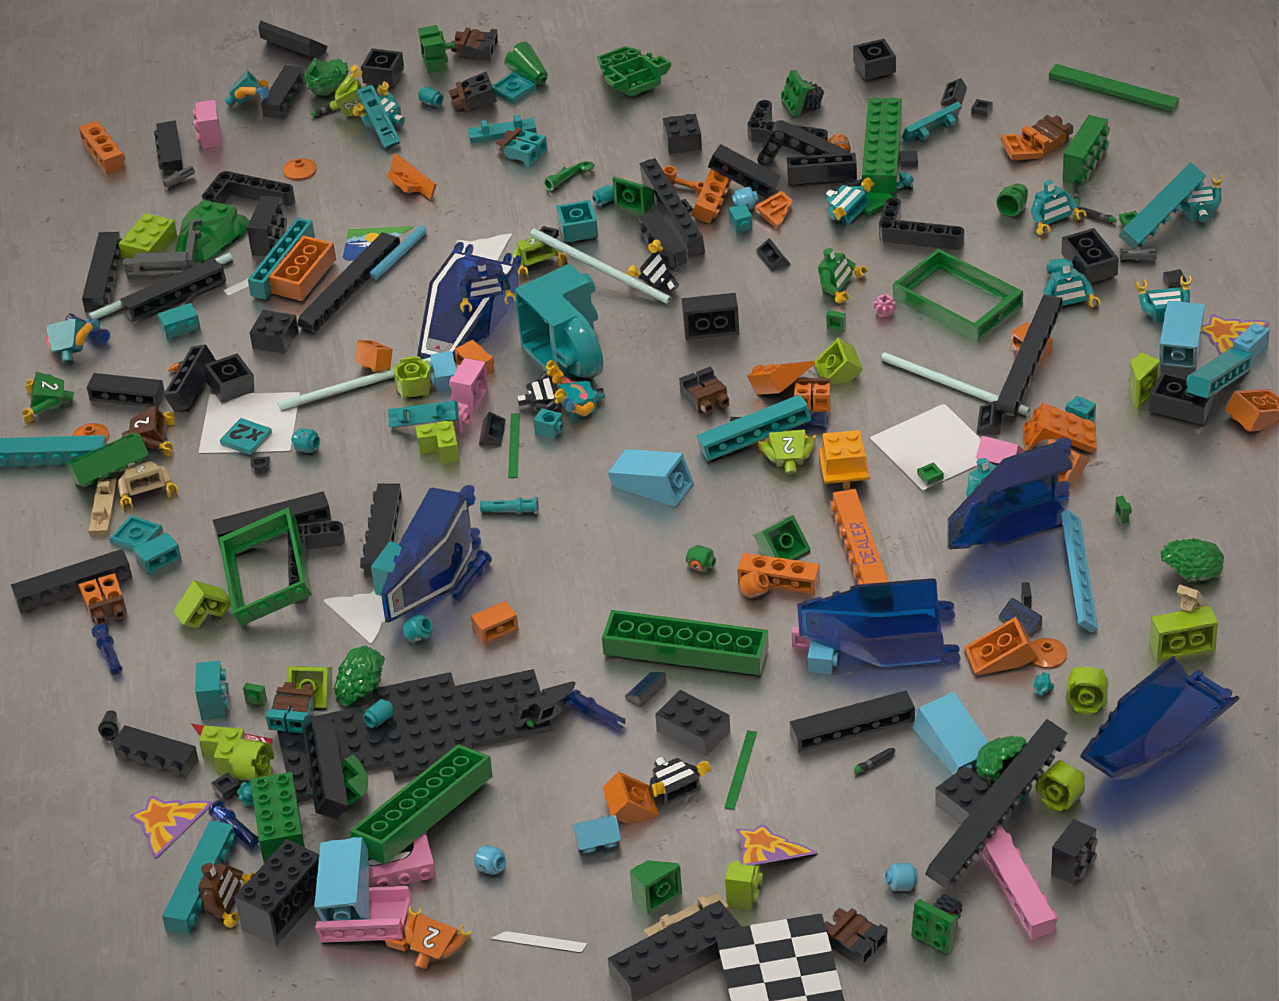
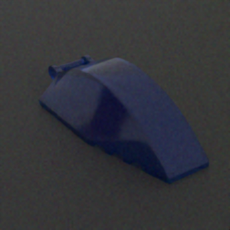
M1172 656L1118 700L1117 707L1109 713L1105 724H1101L1099 732L1095 738L1092 737L1080 754V758L1113 780L1139 778L1155 771L1175 758L1240 698L1237 695L1231 697L1232 690L1221 687L1204 676V673L1200 670L1188 676L1179 661L1176 660V657Z

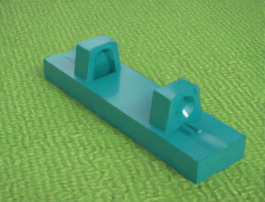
M373 85L357 90V95L384 149L400 144V139Z
M956 102L906 127L902 139L906 143L918 137L923 142L928 139L930 134L928 131L942 124H945L948 128L953 127L956 122L955 118L958 117L959 111L962 108L961 104Z
M514 115V121L488 125L487 120L480 121L481 126L468 128L470 143L502 139L507 130L514 131L517 127L521 128L522 131L537 133L534 118L521 120L520 115Z
M458 401L388 409L389 427L397 428L459 420Z

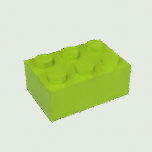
M144 213L119 242L122 260L134 258L135 253L165 252L178 236L175 220Z
M1211 606L1194 608L1192 613L1183 610L1151 616L1149 645L1157 662L1216 651L1218 621Z

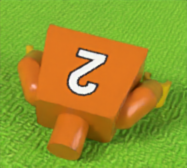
M412 906L408 909V917L404 927L406 942L411 946L410 949L419 953L414 965L423 969H427L431 958L440 961L442 958H448L458 951L462 944L469 939L472 930L469 933H465L462 931L464 925H461L459 930H457V928L421 915V908H419L417 913H413Z

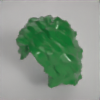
M314 58L304 74L307 88L317 95L328 96L348 76L347 62L343 63L340 59H332L329 62L325 61L323 63L321 60L317 61V58Z
M1195 538L1183 539L1182 541L1176 540L1168 543L1167 546L1165 545L1164 550L1160 552L1161 561L1170 565L1171 568L1175 567L1176 573L1183 576L1187 582L1197 583L1199 581L1216 579L1220 577L1223 570V553L1216 544Z
M368 646L354 648L348 652L346 658L338 667L337 680L333 688L336 700H339L338 703L340 705L348 707L357 700V697L363 698L369 692L379 688L378 684L381 682L382 666L385 661L384 656L380 652Z
M1012 735L1003 738L998 737L982 746L976 758L979 776L988 781L989 784H994L1027 744L1026 739L1021 736L1014 737Z

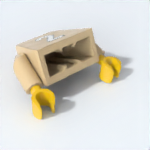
M151 461L126 468L125 474L118 480L120 497H122L120 500L122 509L125 511L124 507L127 504H130L131 509H133V503L131 498L128 497L129 495H135L165 485L168 498H171L170 492L172 491L178 495V487L172 483L167 469Z

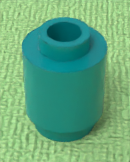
M428 86L421 88L418 93L419 101L431 107L441 106L444 99L439 91Z
M606 185L594 190L592 195L593 202L598 206L613 202V185Z
M1067 258L1051 259L1046 264L1047 274L1051 275L1052 273L1059 272L1060 263L1069 262L1071 269H1073L1072 260Z
M380 699L365 711L363 720L370 728L378 727L393 716L394 708L389 701Z

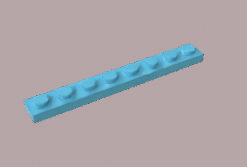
M1066 509L1061 515L1077 611V622L1081 628L1094 633L1098 630L1081 519Z

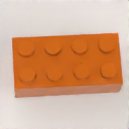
M303 235L269 276L271 293L303 301L336 261L334 243Z

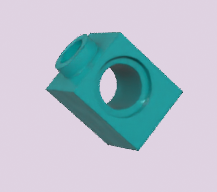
M542 408L533 419L535 434L555 439L563 431L564 422H562L561 413Z

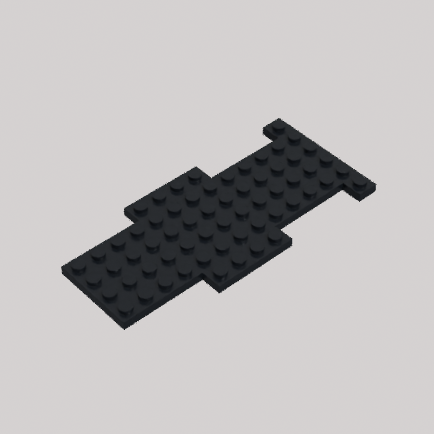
M534 669L457 686L454 684L452 673L448 672L379 687L373 690L375 703L380 699L387 700L392 704L394 710L392 717L374 728H370L364 722L363 715L375 703L317 715V717L335 723L339 754L342 762L354 754L366 772L391 766L395 781L419 776L458 744L473 750V748L552 731L550 720L539 724L534 723L533 727L528 726L525 721L515 724L511 720L516 703L514 698L516 692L520 693L524 700L539 697L541 694ZM276 720L275 724L281 725L282 722L280 720ZM295 722L294 724L296 727L302 726L300 722ZM288 728L286 732L277 731L286 773L292 772L298 802L313 799L304 734L289 732Z

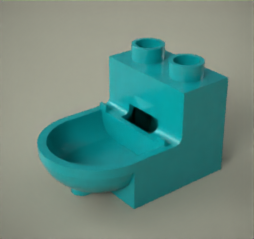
M571 264L515 288L520 343L547 371L546 364L553 360L559 367V370L563 372V377L594 378L602 373L604 367L601 347L594 333L593 322L598 320L596 308L591 302V294L595 292V284L588 273L581 274Z

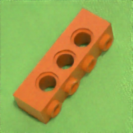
M96 120L78 127L81 141L106 174L125 167L123 151H120L117 143L112 141L111 135L106 133L103 125L101 126Z
M710 169L691 217L710 224L712 218L716 219L720 210L718 208L721 207L723 198H725L728 191L726 187L730 186L732 180Z
M743 553L737 568L738 583L743 575L759 570L768 577L769 588L815 594L820 580V564Z

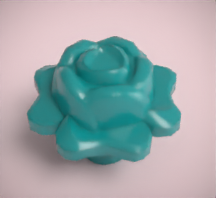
M898 173L900 181L897 183V186L900 189L904 186L914 187L912 184L914 178L910 173Z
M1042 672L1041 675H1036L1033 680V688L1036 689L1035 694L1043 695L1047 690L1053 691L1055 687L1051 683L1049 673Z
M251 781L248 783L243 782L237 790L238 800L243 802L245 806H250V804L254 806Z

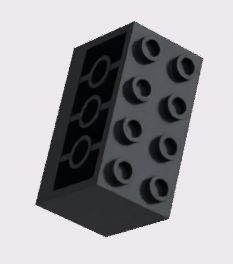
M286 839L234 896L241 929L276 947L315 903L319 854Z

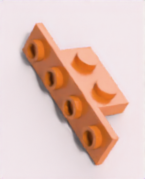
M394 154L390 167L392 171H388L387 178L394 185L402 188V191L405 193L420 192L432 200L437 184L398 154Z

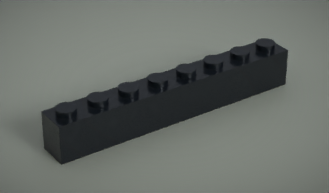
M656 158L639 163L643 182L647 187L654 189V200L674 234L686 249L687 256L690 258L705 253L702 234Z

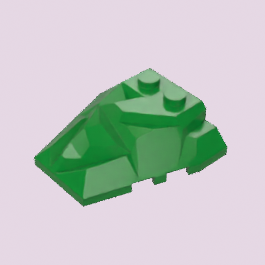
M623 46L597 56L606 83L629 96H636L640 92L652 90L654 87L659 86L661 76L667 74L672 66L671 62L663 56L653 58L652 53L647 52L646 55H643L641 50L628 46Z
M202 200L197 206L190 209L183 218L175 252H186L189 223L193 219L202 220L201 226L197 225L194 227V231L199 230L201 232V237L196 238L195 262L200 263L219 255L221 248L226 244L228 247L233 244L232 240L237 236L242 238L247 233V226L250 220L244 215L237 214V209L234 206Z

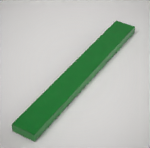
M1055 64L1049 72V78L1170 112L1179 104V98L1059 64Z

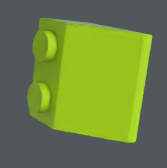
M839 337L814 361L819 377L830 378V386L851 382L863 370L854 346Z
M1143 352L1134 357L1129 365L1131 368L1129 390L1135 408H1139L1150 398V393L1160 375V360Z
M288 666L287 682H293L296 685V689H302L304 684H312L316 702L315 708H327L332 689L333 667Z

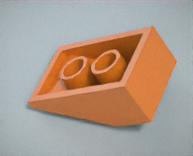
M805 361L776 365L772 363L766 366L757 365L747 375V378L756 395L780 393L815 365V362Z
M1270 389L1234 391L1225 411L1230 414L1233 420L1240 422L1243 428L1249 432L1264 430L1279 421V396Z
M1017 617L964 646L977 676L1019 668L1038 658L1026 629Z

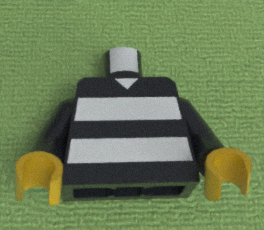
M654 240L648 246V250L652 254L639 268L641 271L639 272L638 268L632 265L626 274L633 278L637 276L638 279L648 282L657 288L668 286L670 291H673L679 287L675 277L681 272L676 253L671 250L669 245L661 247V242Z
M553 360L546 364L548 371H545L536 381L526 385L527 394L517 396L519 407L529 405L532 414H538L542 408L558 413L562 412L561 404H563L567 393L563 389L558 390L556 383L552 381V372L554 369H559Z
M660 757L654 762L655 768L652 770L653 777L650 779L649 793L654 797L660 795L664 805L667 806L699 791V776L704 777L706 772H711V767L708 761L700 762L697 766L686 762L684 763L679 758L667 762L665 758Z

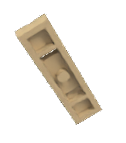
M117 478L98 479L89 525L90 536H109L118 488Z
M1182 585L1178 586L1177 594L1181 598L1179 607L1181 610L1192 613L1194 608L1209 606L1198 590Z
M718 892L707 898L704 895L698 898L697 903L670 917L668 914L662 916L660 922L644 929V936L647 938L719 900L728 910L729 905Z

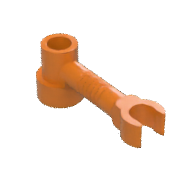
M673 166L663 168L672 186L675 183L691 188L700 194L705 182H692L677 177V169Z

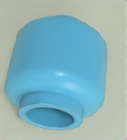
M750 187L738 189L732 195L734 206L746 204L748 210L754 209L756 202L759 201L756 191L753 192Z
M484 845L478 849L474 856L475 867L480 872L497 875L506 866L505 853L497 847Z
M893 863L889 870L885 872V882L889 884L893 891H911L918 884V871L910 863Z

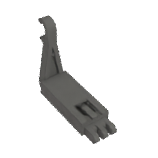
M193 219L190 221L186 252L135 253L134 258L122 261L126 274H138V276L178 274L194 267L196 238L201 237V232L199 230L194 231V227L197 225L201 226L202 220Z

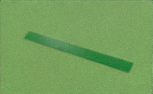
M512 413L510 418L508 478L518 477L520 413Z
M747 730L724 808L735 809L757 731Z

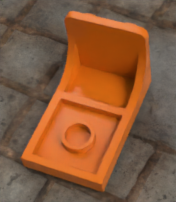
M1043 402L1038 409L1036 408L1033 411L1030 420L1026 421L1023 425V444L1025 445V451L1028 453L1037 443L1047 439L1060 440L1090 453H1094L1097 450L1095 423Z

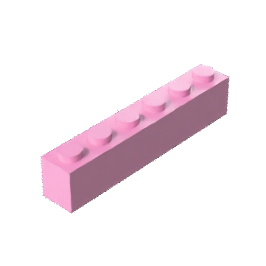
M1002 825L996 827L998 830L991 840L987 838L984 842L986 846L981 852L1030 939L1033 940L1056 932L1058 917L1055 910H1051L1046 895L1040 891L1036 878H1032L1028 864L1022 861L1021 853L1018 848L1014 847L1010 833H1006Z

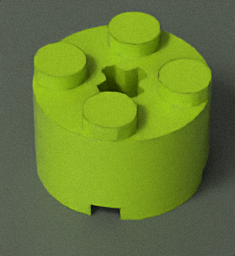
M409 356L401 359V363L398 365H394L395 385L401 397L426 396L430 393L432 380L430 364L427 360L425 362L421 360V357Z
M1075 667L1072 669L1067 679L1066 702L1074 708V711L1080 714H1094L1098 712V709L1106 706L1109 682L1105 671L1101 668Z
M240 739L235 752L229 757V764L233 768L234 778L250 782V779L270 776L273 766H270V759H274L273 747L266 742Z
M1058 760L1036 781L1035 789L1037 794H1041V801L1048 808L1054 811L1067 810L1084 794L1085 775L1082 771L1076 770L1073 766L1062 760Z

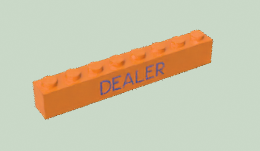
M856 489L834 492L833 501H830L831 511L836 513L835 522L836 525H840V537L845 539L844 548L845 551H849L850 565H854V577L859 579L858 588L859 591H863V603L868 605L870 612L892 609L893 592Z

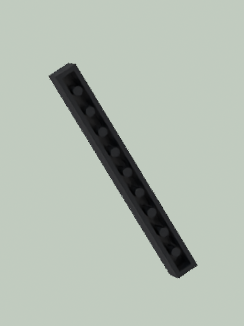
M1049 719L1044 721L932 860L925 875L946 890L951 883L955 885L962 876L960 872L963 868L967 870L974 861L972 857L975 853L979 855L986 846L984 844L986 839L991 840L998 830L996 829L998 824L1003 825L1006 822L1010 809L1014 811L1021 802L1019 798L1022 794L1026 796L1033 787L1031 783L1034 780L1038 781L1043 775L1044 770L1042 769L1045 766L1049 767L1056 758L1054 754L1064 749L1067 744L1065 738L1068 734L1065 730Z

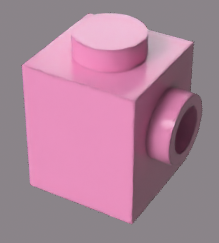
M458 402L459 420H453L455 432L462 433L469 425L471 416L468 405Z

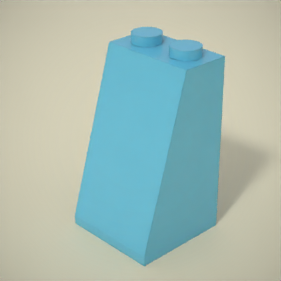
M1180 301L1167 302L1160 339V365L1197 368L1205 304Z
M625 449L608 471L614 488L673 507L679 504L694 484L683 453Z
M955 692L947 694L918 709L913 729L949 771L954 775L965 766L971 770L976 768L978 751L988 741Z
M362 837L331 840L329 842H321L314 908L322 922L369 919L368 848Z

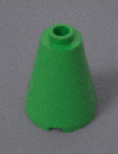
M526 41L513 46L515 49L512 52L509 50L505 57L504 64L507 68L536 85L545 83L548 73L532 46Z

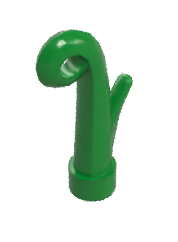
M584 161L567 169L563 167L557 174L545 178L544 185L551 191L579 171H591L594 169L595 164L590 161Z

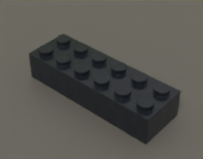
M719 900L608 957L609 975L630 1001H638L721 958L715 931L742 926Z

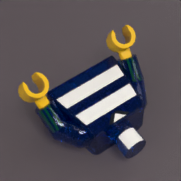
M478 259L476 266L468 268V274L463 277L460 283L461 299H463L460 309L464 312L463 307L467 304L471 312L472 305L468 302V298L472 301L504 295V291L506 293L505 303L508 304L507 297L509 296L513 297L515 302V295L510 291L511 285L508 276L501 269L495 268L494 263H486L485 259Z

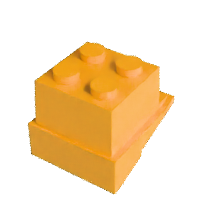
M861 430L822 434V448H819V464L824 484L843 482V489L847 490L850 489V481L870 480Z

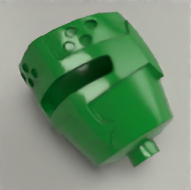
M1018 183L1004 187L996 199L999 212L1011 217L1020 214L1027 204V187Z

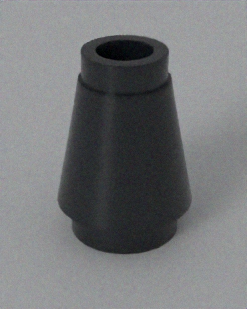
M113 710L105 713L98 726L100 735L103 738L111 739L119 730L117 713Z

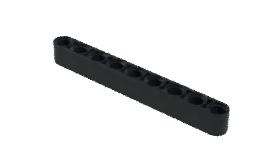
M382 232L301 313L298 318V327L314 333L318 332L369 280L371 276L370 271L400 244V238Z
M1043 295L998 397L996 413L1016 416L1061 312L1063 298Z

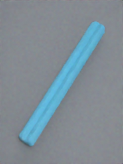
M420 225L370 271V277L377 280L427 233V228Z

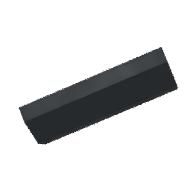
M260 20L258 26L259 35L264 40L317 59L327 50V45Z

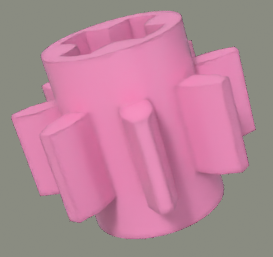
M886 294L877 297V301L874 302L876 314L882 317L892 315L893 310H896L894 298Z

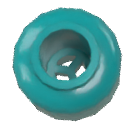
M299 428L291 438L294 449L299 452L313 453L320 445V437L312 429Z
M422 614L407 619L403 625L404 635L413 643L428 639L433 631L431 620Z

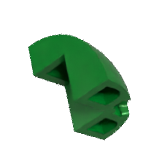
M354 754L346 758L341 764L348 805L360 799L368 788L366 771Z

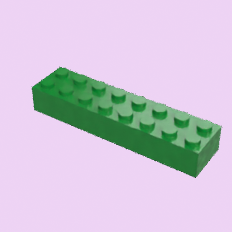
M868 98L862 182L866 178L872 180L874 186L870 187L871 190L869 192L897 193L902 98Z
M611 610L602 635L603 655L761 675L769 648L768 630Z
M459 744L456 745L350 830V837L363 838L368 848V858L383 864L388 863L493 777L490 756Z

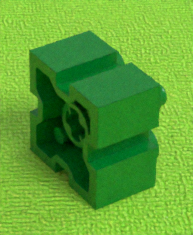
M437 25L418 28L421 55L425 62L427 73L447 70L446 63L449 62L445 50L455 48V43H446L443 32L439 31Z

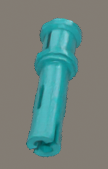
M518 497L516 500L480 501L481 513L516 512L517 514H522L523 512H534V514H538L539 501L538 497H534V499Z

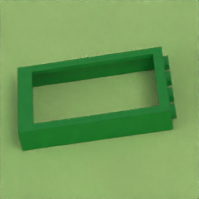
M937 249L922 262L918 263L917 266L896 280L892 286L894 299L977 342L1023 306L1022 290L940 249ZM941 269L1002 301L973 323L912 290L937 270Z
M289 507L219 538L232 614L240 626L312 596L297 520ZM290 531L300 582L245 605L235 555Z

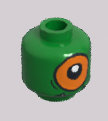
M695 545L687 551L686 562L689 568L705 573L715 566L716 557H714L712 549Z

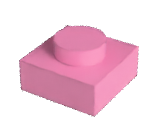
M793 627L791 632L792 646L809 649L811 637L802 634V628Z

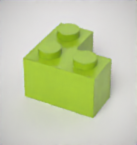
M452 420L415 426L420 455L439 452L441 464L460 461Z
M193 580L173 612L183 625L198 629L208 613L223 617L231 606L230 597L222 588Z
M204 725L199 739L202 757L214 758L217 774L225 775L229 773L234 775L233 768L229 764V757L235 752L238 741L246 739L244 729Z
M734 860V863L729 862L725 876L726 903L729 905V908L752 910L754 902H758V885L762 886L763 873H760V864L745 865Z

